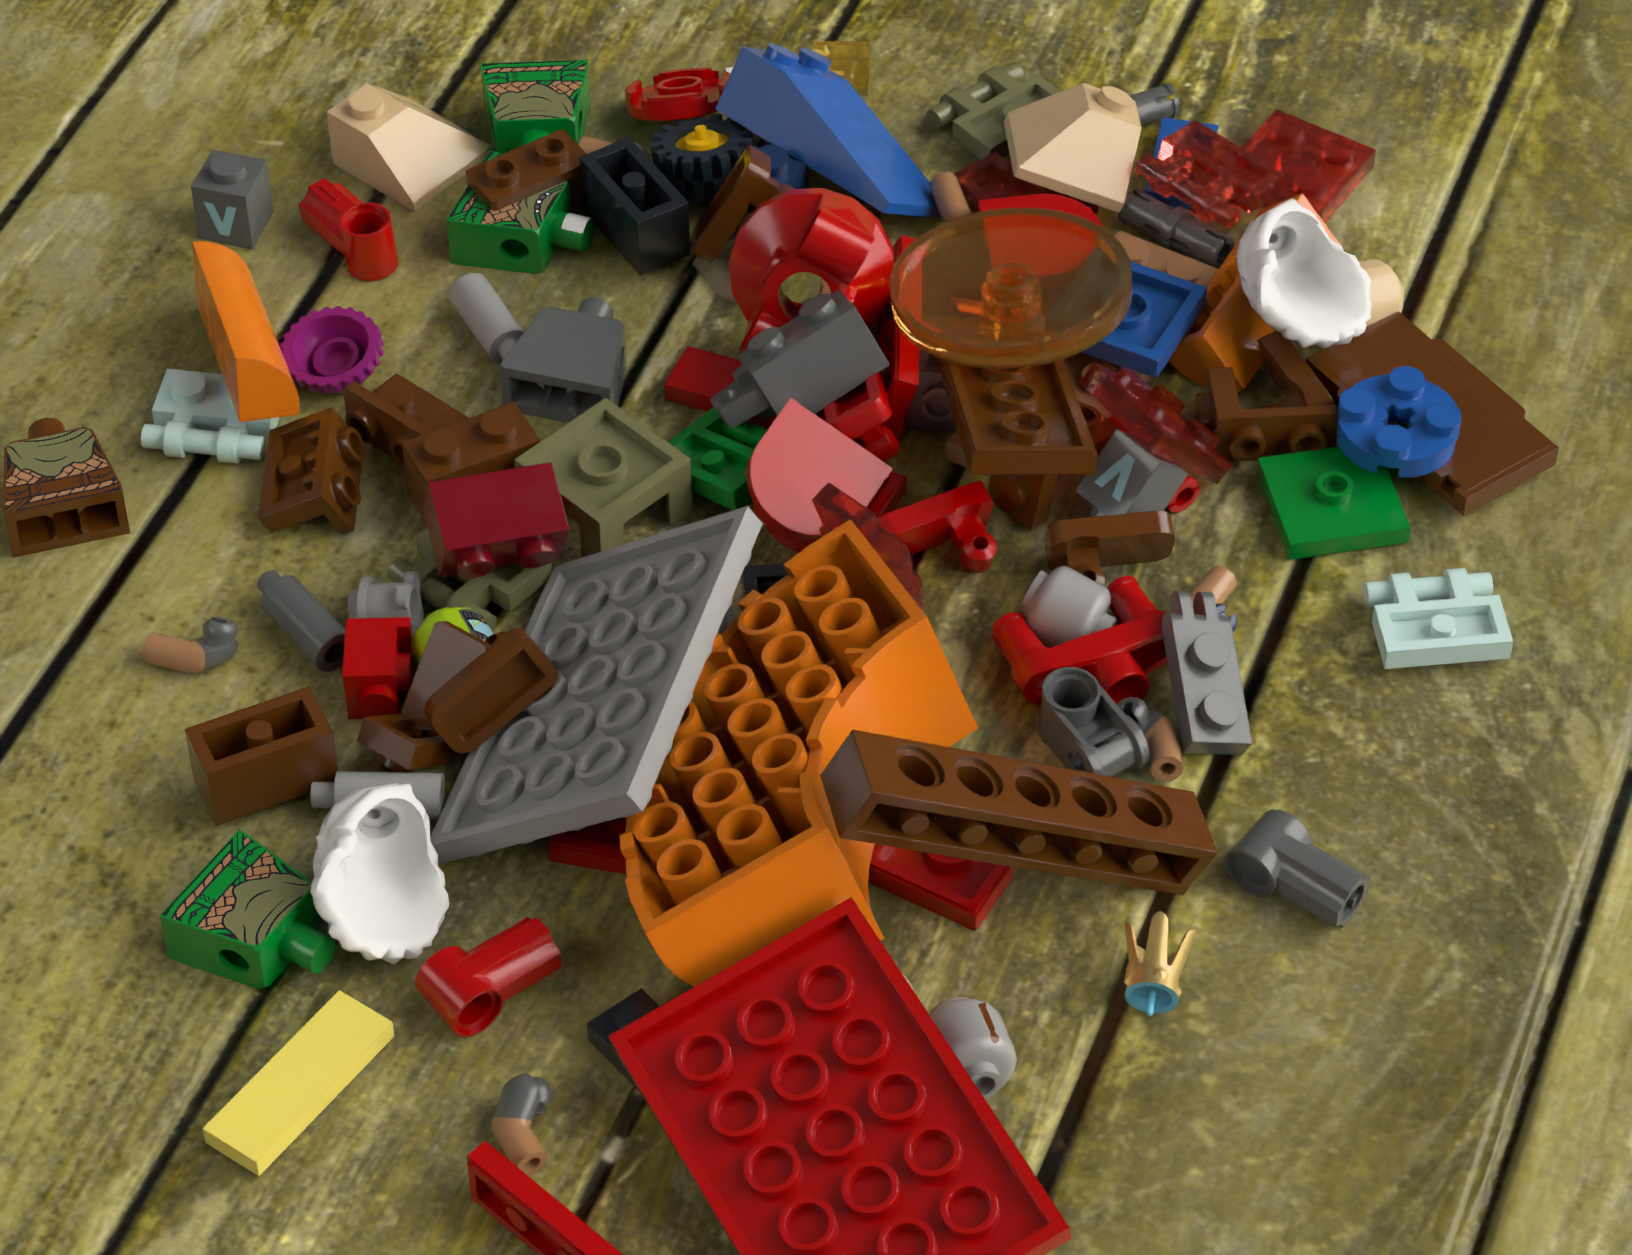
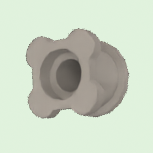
M406 571L404 582H376L372 576L363 577L359 588L350 591L348 598L349 619L411 617L412 634L414 637L416 630L424 621L419 573L417 571Z

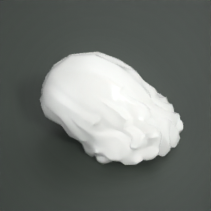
M1291 198L1250 222L1239 242L1236 253L1237 268L1240 274L1241 286L1251 307L1271 329L1281 332L1283 337L1288 340H1298L1299 345L1303 348L1311 345L1328 348L1331 345L1349 344L1353 337H1358L1364 333L1367 326L1365 322L1371 319L1372 303L1370 302L1371 292L1369 291L1371 279L1367 272L1360 267V263L1355 255L1344 252L1340 244L1329 238L1320 220L1317 219L1313 212L1302 207L1295 199Z
M390 783L356 789L332 807L323 819L319 835L316 836L317 849L313 860L315 877L310 889L315 909L318 915L328 923V933L331 937L339 940L341 947L349 952H360L364 959L368 961L382 959L391 964H396L402 958L408 960L417 958L423 952L424 947L432 946V940L436 936L438 928L445 918L444 914L449 907L448 893L444 889L445 876L438 867V854L430 839L429 816L422 803L415 798L409 783L401 785Z

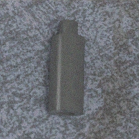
M275 570L263 573L257 581V588L263 593L261 597V607L319 670L329 672L341 667L344 658V627L295 576L285 575L281 577Z

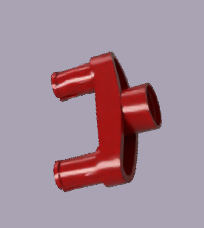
M1128 575L1115 579L1107 586L1111 595L1109 610L1120 623L1119 625L1105 628L1049 648L1043 645L1026 622V618L1022 613L1012 612L995 621L991 630L993 632L991 639L1011 665L1012 680L1023 696L1031 703L1041 704L1042 684L1046 676L1054 670L1063 667H1077L1088 671L1096 677L1100 686L1116 704L1128 697H1138L1143 700L1150 687L1149 679L1146 675L1167 662L1162 634V619L1166 612L1157 610L1141 589L1135 577Z

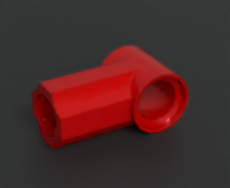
M326 178L308 186L306 196L299 203L301 219L345 256L347 269L351 276L359 280L374 281L392 274L399 265V258L391 214L388 209L377 203H363L343 185L331 183Z
M526 917L467 952L459 946H449L437 951L420 967L416 975L415 987L456 1035L471 1037L481 1033L496 1020L504 1007V1001L561 969V953L556 947L548 928L537 917L534 919Z

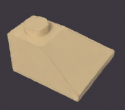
M368 83L327 111L333 164L413 212H416L462 178L467 169L482 163L489 150L493 151L491 144L413 99Z
M1081 83L1008 112L1004 120V127L1014 177L1120 213L1125 202L1142 129L1136 102L1127 93L1112 86H1103L1100 89L1086 83Z

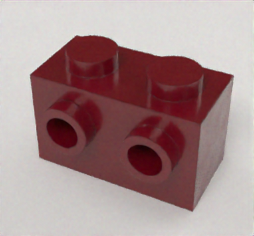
M552 462L428 482L423 512L440 577L458 575L463 579H473L485 576L499 567L520 564L524 568H538L553 562L557 557H563L570 528Z

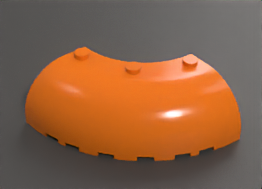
M851 519L807 546L786 562L783 566L787 575L771 586L763 595L752 590L738 603L742 613L722 634L717 633L713 650L702 668L693 690V698L685 709L673 738L672 749L665 757L653 786L652 797L649 803L645 806L643 812L627 818L625 834L620 835V850L626 860L627 878L625 883L629 899L645 934L664 965L674 975L693 987L850 897L853 898L880 941L885 939L874 918L868 890L869 867L875 844L839 837L820 775L852 729L946 747L953 746L978 729L928 617Z

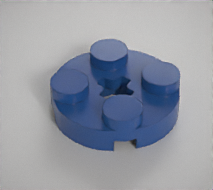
M1400 366L1394 368L1389 375L1384 374L1364 379L1342 392L1338 404L1337 442L1342 452L1353 463L1365 470L1378 473V466L1381 465L1387 468H1399L1398 477H1418L1440 469L1451 459L1460 434L1462 414L1450 395L1439 386L1425 381V376L1420 370L1410 366ZM1398 421V422H1403V423L1409 425V428H1408V429H1405L1404 427H1401V426L1398 425V424H1396V425H1386V424H1387L1388 422Z

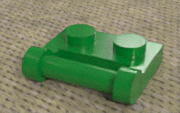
M713 407L668 442L691 459L692 492L731 510L743 508L753 502L748 489L745 470L751 454L768 428L746 420L730 429Z

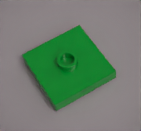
M1339 446L1258 458L1256 474L1288 560L1409 543L1411 527L1387 467L1379 465L1378 473L1365 470L1353 463Z

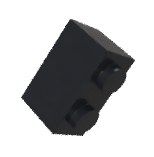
M630 137L579 157L582 210L588 217L594 219L595 225L640 276L690 255L688 201Z

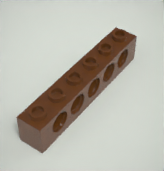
M853 729L820 775L839 837L843 839L1179 895L1185 894L1217 854L1216 846L1193 791Z

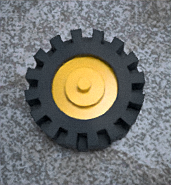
M712 113L710 119H703V116L694 117L693 121L688 122L685 119L674 120L675 127L665 124L660 127V133L655 132L652 136L650 144L653 164L687 201L690 197H695V203H706V197L715 196L747 146L751 145L754 147L753 132L729 117L723 120L722 114Z

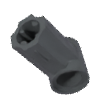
M1271 809L1265 812L1225 857V867L1229 876L1245 892L1262 898L1271 896L1276 892L1335 928L1339 925L1344 928L1357 913L1360 903L1368 892L1370 880L1368 876L1312 845L1311 837L1301 822L1291 814L1281 810Z

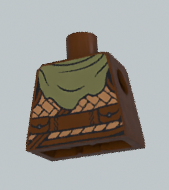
M42 418L32 423L29 427V438L12 441L4 447L3 511L13 558L130 533L121 483L92 429L81 427L65 431L61 421L55 418Z

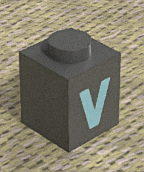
M212 150L191 185L198 237L203 240L253 249L273 214L267 161L265 159Z
M1116 429L1097 457L1096 474L1085 475L1075 491L1094 505L1089 511L1092 517L1164 511L1188 476V473L1146 440Z

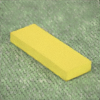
M339 990L203 1127L205 1143L252 1173L260 1176L395 1037L393 1022Z

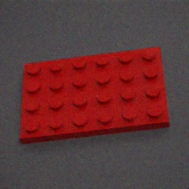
M852 897L608 1036L613 1049L738 1255H1045L1072 1239L1067 1222Z

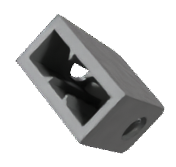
M587 298L581 302L577 312L556 307L541 309L500 365L503 406L515 402L522 414L569 423L604 398L619 406L626 370L625 325L620 320L613 319L612 308L601 299Z

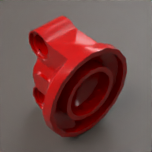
M825 188L792 189L761 203L740 226L729 259L732 294L748 321L747 329L737 355L748 349V343L758 333L771 327L780 328L799 315V310L803 304L794 302L787 297L781 289V284L787 277L800 272H809L821 277L828 284L831 294L839 290L856 307L870 330L885 313L896 279L893 246L879 219L854 198Z

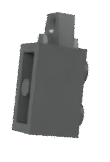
M836 290L832 294H821L807 301L800 308L799 315L780 328L771 327L754 336L747 345L748 349L736 356L741 366L732 373L735 381L710 400L723 422L730 429L755 415L760 420H764L772 415L776 418L790 398L816 414L890 364L856 307L839 290Z

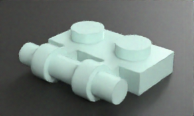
M167 368L152 408L154 424H144L141 433V445L143 448L163 450L164 455L168 457L185 458L188 453L216 455L219 462L238 464L241 458L263 460L269 431L277 427L280 417L239 422L222 374Z
M1465 568L1445 569L1443 576L1411 578L1408 572L1389 574L1385 581L1364 583V602L1366 607H1374L1372 625L1384 669L1511 658L1513 638L1500 595H1493V580L1490 572L1467 574Z

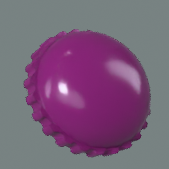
M336 306L332 309L324 307L321 311L314 310L310 312V315L300 317L299 322L290 326L291 330L284 334L285 340L280 344L293 382L297 381L300 387H306L312 392L324 394L342 393L343 388L352 381L359 385L362 384L374 373L376 366L380 365L379 358L384 354L382 346H384V341L381 338L382 334L372 318L366 317L362 311L356 312L351 307L343 309L341 306Z

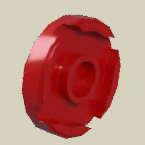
M685 68L660 72L659 75L653 76V85L642 88L641 80H635L624 90L628 115L637 119L663 121L694 118L718 112L715 108L731 73L726 72L722 74L723 79H719L718 71L712 70V68Z

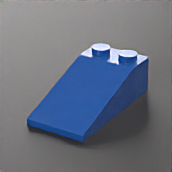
M772 43L768 44L766 50L742 47L715 108L716 110L771 144L784 148L792 157L805 163L808 167L883 213L942 218L932 196L928 179L848 80L829 70L831 61L828 58L805 48H800L799 53L795 54L782 46Z

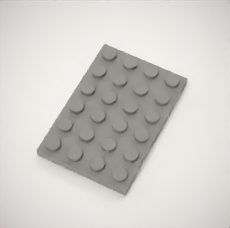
M748 506L554 566L525 632L557 669V682L476 750L468 753L430 836L431 843L438 854V861L441 864L471 856H481L487 852L517 844H528L536 839L567 831H578L586 826L621 817L628 818L643 812L652 797L653 786L665 757L672 749L675 733L686 707L693 698V690L706 659L713 650V642L724 615L732 604V596L744 567L751 558V550L763 524Z

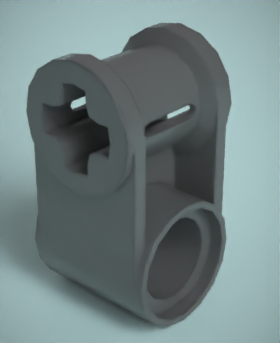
M1077 667L1056 669L1046 676L1042 684L1038 734L1067 769L1111 777L1127 768L1137 771L1148 766L1150 751L1142 730L1130 716L1124 714L1100 686L1096 677L1088 671Z

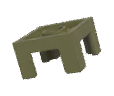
M604 398L515 459V468L552 462L565 513L579 524L582 557L624 545L623 524L664 495H666L667 522L670 524L677 523L693 511L691 459L607 398Z

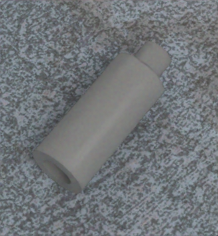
M479 273L466 274L452 285L449 291V300L490 359L496 364H501L524 331L485 276Z
M337 771L335 782H312L311 807L332 808L356 789L390 783H398L399 785L409 783L415 798L424 806L429 816V821H438L445 806L444 774Z

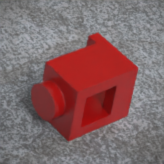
M411 617L346 619L342 678L348 719H365V717L400 714L401 692L410 690L413 682V669H415L411 650L413 639Z

